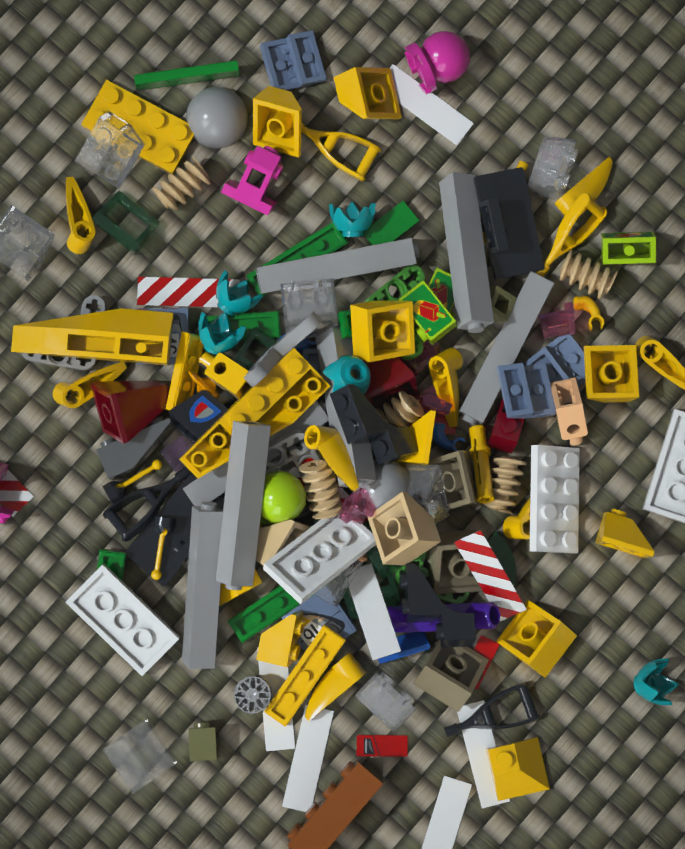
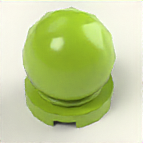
M274 471L266 474L260 525L270 526L297 518L306 505V491L301 480L293 474L284 471Z

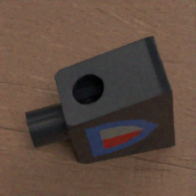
M201 390L169 411L172 426L192 443H195L235 403V399L226 390L216 398L206 390Z

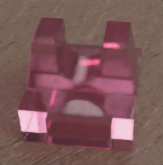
M359 488L345 498L339 519L346 524L352 520L362 524L366 515L372 517L376 507L367 499L369 493L363 488Z

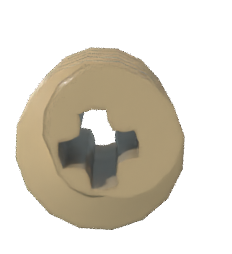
M193 156L194 164L189 161L184 162L186 171L178 167L176 169L178 177L172 174L168 175L170 184L161 180L160 186L162 190L156 187L152 188L157 198L167 209L170 207L178 211L176 202L179 201L185 205L184 195L194 198L193 188L201 192L203 191L202 181L208 185L211 184L208 174Z
M570 249L559 271L560 281L569 276L570 286L579 281V290H582L586 285L589 286V295L598 290L597 299L600 300L609 292L618 271L609 276L610 267L607 266L600 271V262L591 267V258L588 257L581 262L582 254L578 253L572 258V249Z
M405 391L399 392L401 401L393 396L391 398L392 405L385 402L383 404L384 411L380 408L376 409L387 423L399 428L409 427L411 423L416 422L419 417H423L425 414L420 403Z
M509 457L494 458L493 463L499 467L490 469L491 474L496 476V478H491L494 501L484 505L495 511L513 514L507 509V506H515L516 503L509 498L510 496H518L519 493L512 489V487L521 485V482L515 479V476L524 475V472L518 469V466L526 465L527 463Z
M313 460L302 464L299 467V471L305 474L302 475L301 479L307 483L304 485L305 491L310 492L306 496V499L311 502L308 507L310 511H316L312 518L327 519L339 514L343 509V504L340 501L341 495L338 491L336 475L325 460Z

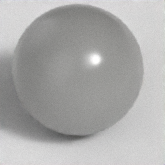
M210 87L200 91L192 98L187 108L186 122L189 124L194 134V139L198 143L209 148H225L237 142L244 134L248 123V113L243 100L235 92L224 87Z
M373 460L376 481L358 488L355 492L351 490L355 507L366 518L401 492H407L414 499L415 488L413 479L408 470L400 463L395 461L378 465L377 460Z

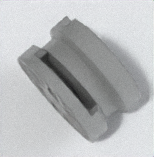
M249 676L242 679L236 685L234 691V700L238 708L250 714L259 713L267 708L272 698L269 683L258 676Z

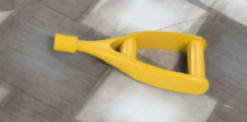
M302 123L301 132L315 143L334 166L363 182L366 180L364 177L377 153L381 152L380 147L349 133L313 130L305 127V124ZM327 137L324 145H322L320 138ZM339 138L348 139L368 147L356 172L345 167L330 155Z
M588 193L581 194L559 225L551 252L543 262L544 269L535 272L543 277L550 269L549 266L553 261L584 242L607 216L606 208L600 207L591 199ZM585 208L592 213L591 217L574 235L569 236L568 234Z

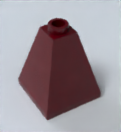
M398 357L373 362L364 361L371 373L370 386L364 395L375 409L380 408L384 411L383 404L388 402L392 405L391 398L393 396L401 401L399 397L400 391H405L413 397L419 395L414 373Z
M157 380L90 383L103 432L123 444L135 437L166 408L170 390L167 383L163 384Z

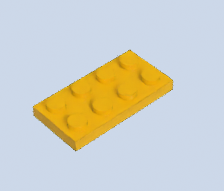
M108 80L103 84L81 124L87 130L174 175L194 139V133L187 122Z

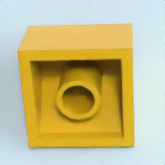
M369 301L350 305L353 356L364 361L373 362L415 354L413 301Z
M636 345L584 346L587 399L599 402H631L639 398Z
M527 600L524 604L527 610L515 615L496 642L528 667L546 678L577 635L560 620L530 600Z

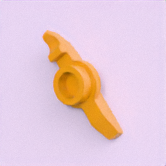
M192 371L188 372L192 380L197 384V392L206 390L215 398L219 396L215 391L216 384L211 379L201 378Z

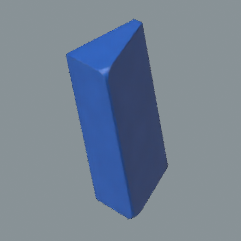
M411 632L396 637L401 651L378 658L377 660L378 663L382 664L428 650L430 645L425 632Z

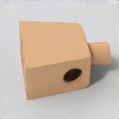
M576 377L551 382L550 386L561 438L567 440L569 445H579L583 442L582 436H586L588 431Z

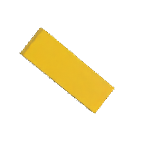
M181 332L166 404L167 410H171L193 396L196 383L188 372L192 371L198 374V362L203 350V344L197 334Z

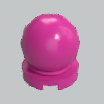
M449 31L433 33L425 39L422 47H419L415 42L404 47L406 49L404 53L412 74L418 73L423 82L419 84V87L426 95L437 89V81L442 83L456 81L465 74L470 63V49L464 38Z

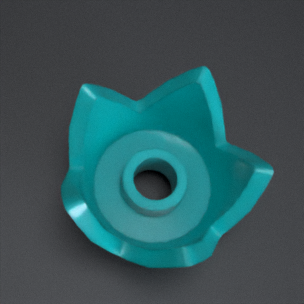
M353 201L350 202L345 212L341 207L336 209L334 204H329L332 222L337 230L342 231V236L344 237L363 236V230L369 229L374 219L376 203H371L369 208L367 206L363 207L361 212Z
M224 270L218 280L216 298L219 302L217 306L231 316L252 309L263 296L259 294L251 298L248 294V280L229 287L228 272Z
M204 312L201 313L199 319L200 340L205 350L215 355L219 352L223 354L234 348L243 337L246 326H241L232 332L228 314L225 312L210 324Z
M342 355L340 359L331 363L323 371L329 379L334 381L333 392L348 384H355L364 395L370 386V369L362 359L356 356ZM351 371L356 373V379L352 377Z
M669 658L648 662L634 677L635 691L643 699L658 705H673L671 700L665 699L663 696L678 687L679 683L660 674L669 663Z

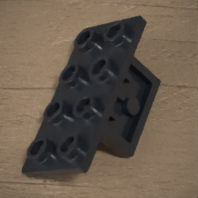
M519 167L475 176L473 180L494 278L497 280L530 273L531 271L543 270L544 263L524 168Z
M193 473L187 477L157 514L158 516L176 518L173 531L166 535L160 566L162 576L159 580H156L162 586H166L189 559L192 506L194 505L183 488L197 479ZM221 496L213 501L221 509L224 508V498ZM154 519L125 551L127 552L126 556L150 576L152 571L155 570L160 537L154 529Z

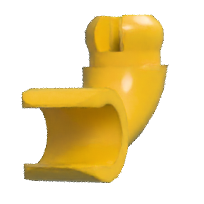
M583 295L582 297H574V309H583V311L591 314L588 321V329L591 331V322L597 320L600 322V329L602 330L604 319L595 301Z

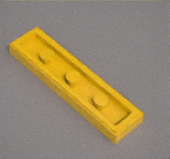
M324 624L264 712L286 727L342 647L346 638Z

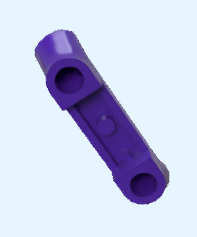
M494 602L444 604L447 608L456 612L474 613L475 630L495 629L499 625L500 611ZM386 606L395 633L435 631V623H439H407L406 614H402L401 606Z

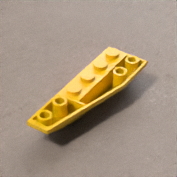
M120 308L14 325L11 352L169 366L174 313Z
M292 348L258 384L247 390L179 460L198 479L229 461L233 421H256L270 425V436L293 424L330 385L295 348Z

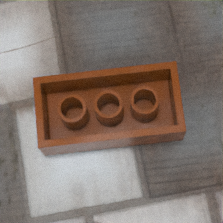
M359 760L354 764L349 761L340 772L342 776L337 784L332 781L322 793L325 797L320 804L314 802L306 811L305 817L307 819L304 823L300 825L297 822L288 832L287 837L289 840L287 846L290 849H328L383 785L382 780Z

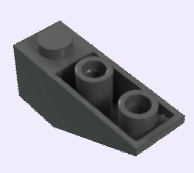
M162 416L152 420L149 423V427L142 429L125 444L118 440L116 441L114 438L101 442V448L96 449L108 479L113 480L136 470L172 425L170 418L164 419Z

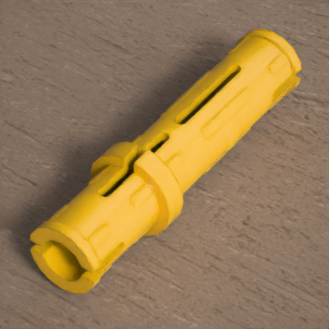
M475 425L469 428L471 439L469 453L470 457L473 458L477 502L486 504L494 501L489 465L491 451L487 446L486 427Z

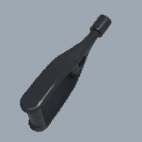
M183 467L174 474L175 477L164 483L138 489L127 494L103 512V517L110 521L122 536L124 542L130 541L152 522L171 489L178 482L184 481L190 475V472L186 467ZM145 497L152 508L138 523L129 529L117 512L133 501Z
M523 682L499 692L483 703L464 722L444 727L447 738L465 729H506L539 719L540 714L537 713L527 687L529 683ZM517 689L528 718L515 723L496 725L489 704L504 694ZM480 714L482 715L485 724H480L477 722V717Z

